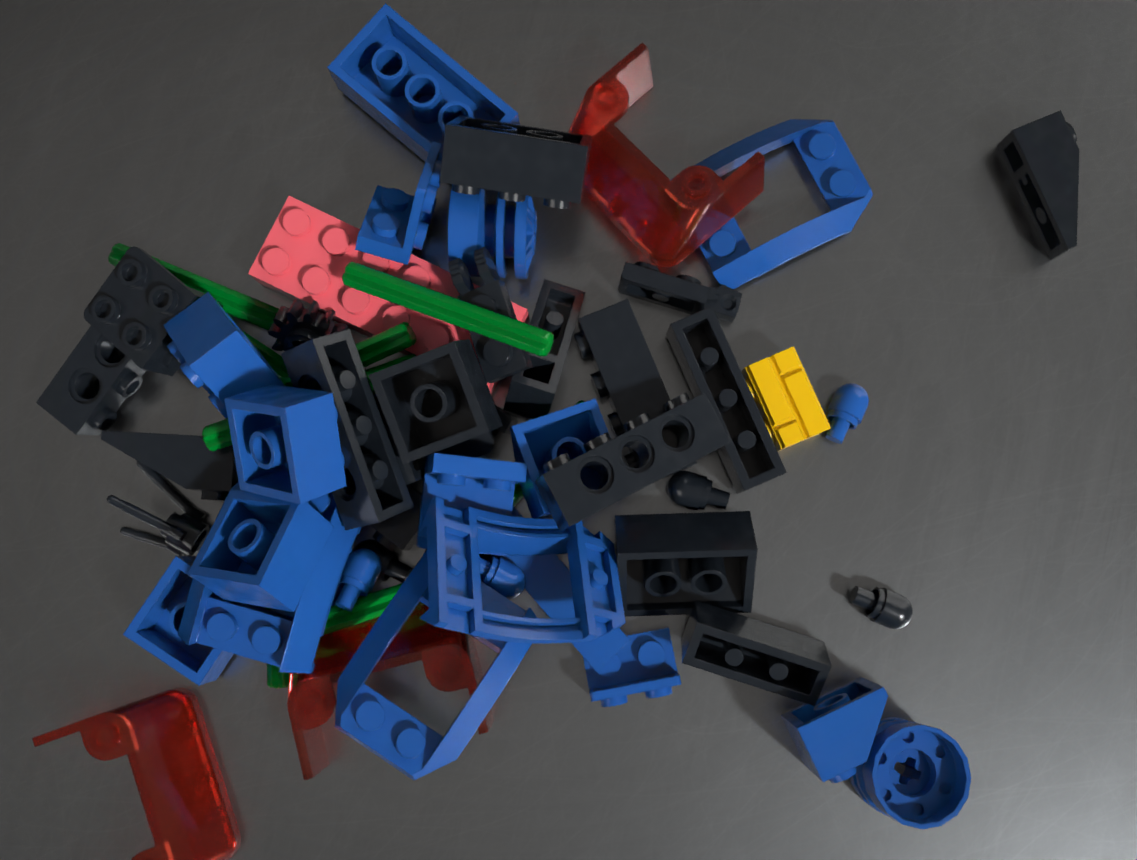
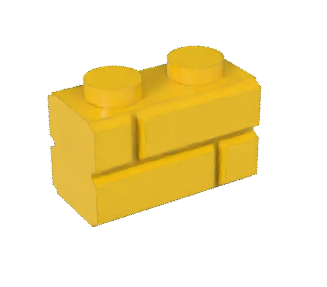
M794 347L750 364L741 371L777 452L831 429Z

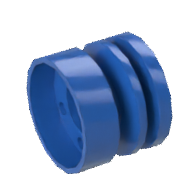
M480 188V193L476 195L457 193L451 189L448 214V261L460 258L467 266L470 277H481L475 263L474 251L485 247L490 252L492 258H494L499 278L506 277L508 259L512 258L514 259L516 279H527L533 255H535L537 235V211L535 210L532 196H526L525 201L516 202V205H510V201L498 197L496 204H488L486 189Z
M896 717L880 720L867 762L856 766L857 773L850 777L851 784L861 800L876 811L889 816L902 825L918 829L939 827L957 816L968 799L971 784L968 758L955 739L941 729ZM897 761L905 766L903 774L894 770Z

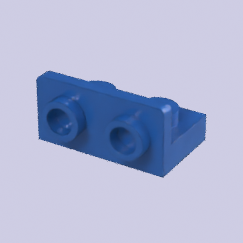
M669 627L626 634L631 641L597 671L583 657L591 702L600 700L601 707H611L627 703V695L645 692L646 698H658L672 694V686L681 685V679L677 671Z

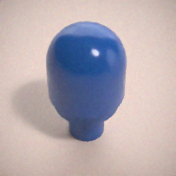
M848 383L836 390L827 409V418L831 421V429L827 431L825 436L828 440L842 444L848 429H856L857 425L861 423L869 405L868 394L862 386Z
M360 548L349 554L339 581V585L343 588L335 602V605L339 608L352 612L359 595L367 596L368 592L372 591L381 572V560L374 551Z
M491 556L488 560L479 557L480 576L483 583L509 600L518 597L523 592L526 579L523 571L517 565L501 557Z

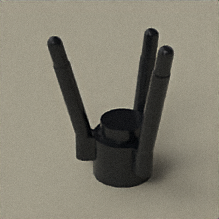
M137 461V466L184 513L180 515L174 512L164 521L114 495H109L107 497L109 504L161 530L160 535L163 537L129 527H122L120 533L136 540L165 548L178 556H182L183 553L192 556L202 545L210 527L202 522L206 514L192 507L158 472Z

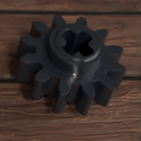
M295 299L290 308L280 307L273 319V324L268 330V335L277 338L272 346L273 350L287 351L309 340L347 330L348 326L345 323L335 324L333 319L336 311L329 310L325 313L319 310L320 307L317 301H313L310 307L305 309L303 304L298 299Z

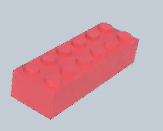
M288 196L248 272L252 278L263 287L292 301L298 299L307 308L310 307L313 301H317L320 307L319 310L325 313L329 310L336 311L334 321L345 323L348 328L369 338L403 322L409 323L417 340L411 347L400 351L404 355L415 354L418 356L453 341L470 339L476 354L469 330L344 285L342 281L346 265L349 262H355L458 299L457 296L460 294L453 284L450 272L413 254L409 264L406 265L355 250L360 229ZM473 283L474 289L480 287ZM511 302L517 320L528 324L530 321L528 309ZM499 381L487 383L491 396Z

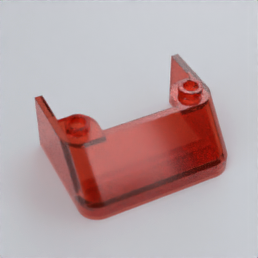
M642 42L588 88L568 132L593 136L583 193L653 264L660 267H672L683 261L764 191L765 157L758 151L724 181L712 169L701 165L685 168L670 180L614 125L626 114L632 104L654 87L649 50Z
M419 602L371 673L422 660L426 677L433 687L444 692L468 688L469 695H471L483 677L474 637L469 634L435 627L423 621L420 617L429 607ZM379 617L321 636L314 658L315 667L311 674L289 673L287 707L304 780L314 778L330 764L321 725L333 716L336 709V695L333 683L338 682L340 675ZM491 709L478 727L479 734L489 732L494 722Z
M172 688L32 738L34 746L37 747L80 731L84 746L92 757L108 761L124 755L128 756L155 846L139 852L131 860H230L237 853L241 843V834L198 699L188 689Z

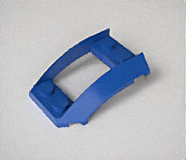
M787 120L722 149L666 181L671 196L677 203L719 285H725L733 290L826 242L852 232L853 227L873 197L867 180L833 120ZM793 142L830 212L799 225L752 250L715 180L757 157Z
M239 482L230 491L240 490ZM332 492L308 501L334 528L298 602L294 617L245 603L223 600L193 578L177 635L187 645L198 643L280 667L279 672L311 674L315 667L314 658L319 640L324 634L343 569L356 536L361 531V527L345 530Z
M435 496L431 500L418 536L427 538L429 609L420 617L423 621L435 627L492 640L542 644L592 641L620 628L626 623L614 543L600 531L593 535L583 526V522L580 521L560 532L554 519L507 516L470 506L462 511L445 506L443 498ZM479 551L507 555L568 554L575 618H528L482 610Z
M427 550L340 675L337 685L334 726L414 781L457 760L532 645V643L506 642L471 635L498 654L444 736L364 684L417 604L422 602L429 607ZM481 581L482 610L510 616L537 618L530 607L525 611Z

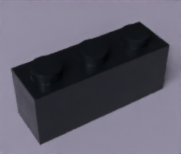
M697 600L681 639L683 664L812 706L816 705L832 667L823 641Z

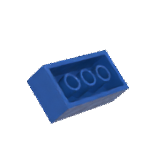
M386 3L327 67L341 92L425 162L433 141L442 144L438 160L442 161L445 126L460 115L520 125L518 112Z

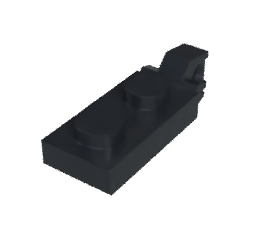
M625 262L618 286L619 293L690 315L712 306L718 319L731 323L737 315L742 298V293L725 285L717 288L703 286L698 279L692 276L677 275L674 277L659 272L656 266L646 262H636L635 264Z

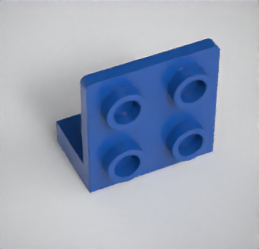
M432 142L415 196L406 194L400 189L377 185L358 233L355 250L406 265L409 264L414 248L422 250L428 226L431 223L436 206L437 190L441 184L442 161L438 160L441 143Z
M440 453L427 455L421 495L417 547L427 549V538L418 536L429 504L435 496L443 498L445 506L464 511L470 506L491 513L512 516L515 484L526 482L527 464ZM479 551V554L497 555V556H506V555H507V554H503V553H488V552H480V551Z

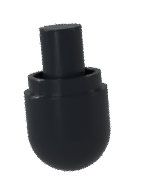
M690 471L677 472L670 478L667 486L668 495L674 503L693 510H705L707 504L726 510L730 497L729 492L713 488V481L707 479V476Z
M374 539L361 541L353 550L367 548L379 556L381 572L377 581L382 580L385 582L391 577L404 583L413 570L412 567L398 561L399 553L388 550Z
M855 586L850 594V603L864 608L865 616L869 617L870 621L889 629H901L912 619L913 609L909 600L889 589L876 587L870 592Z

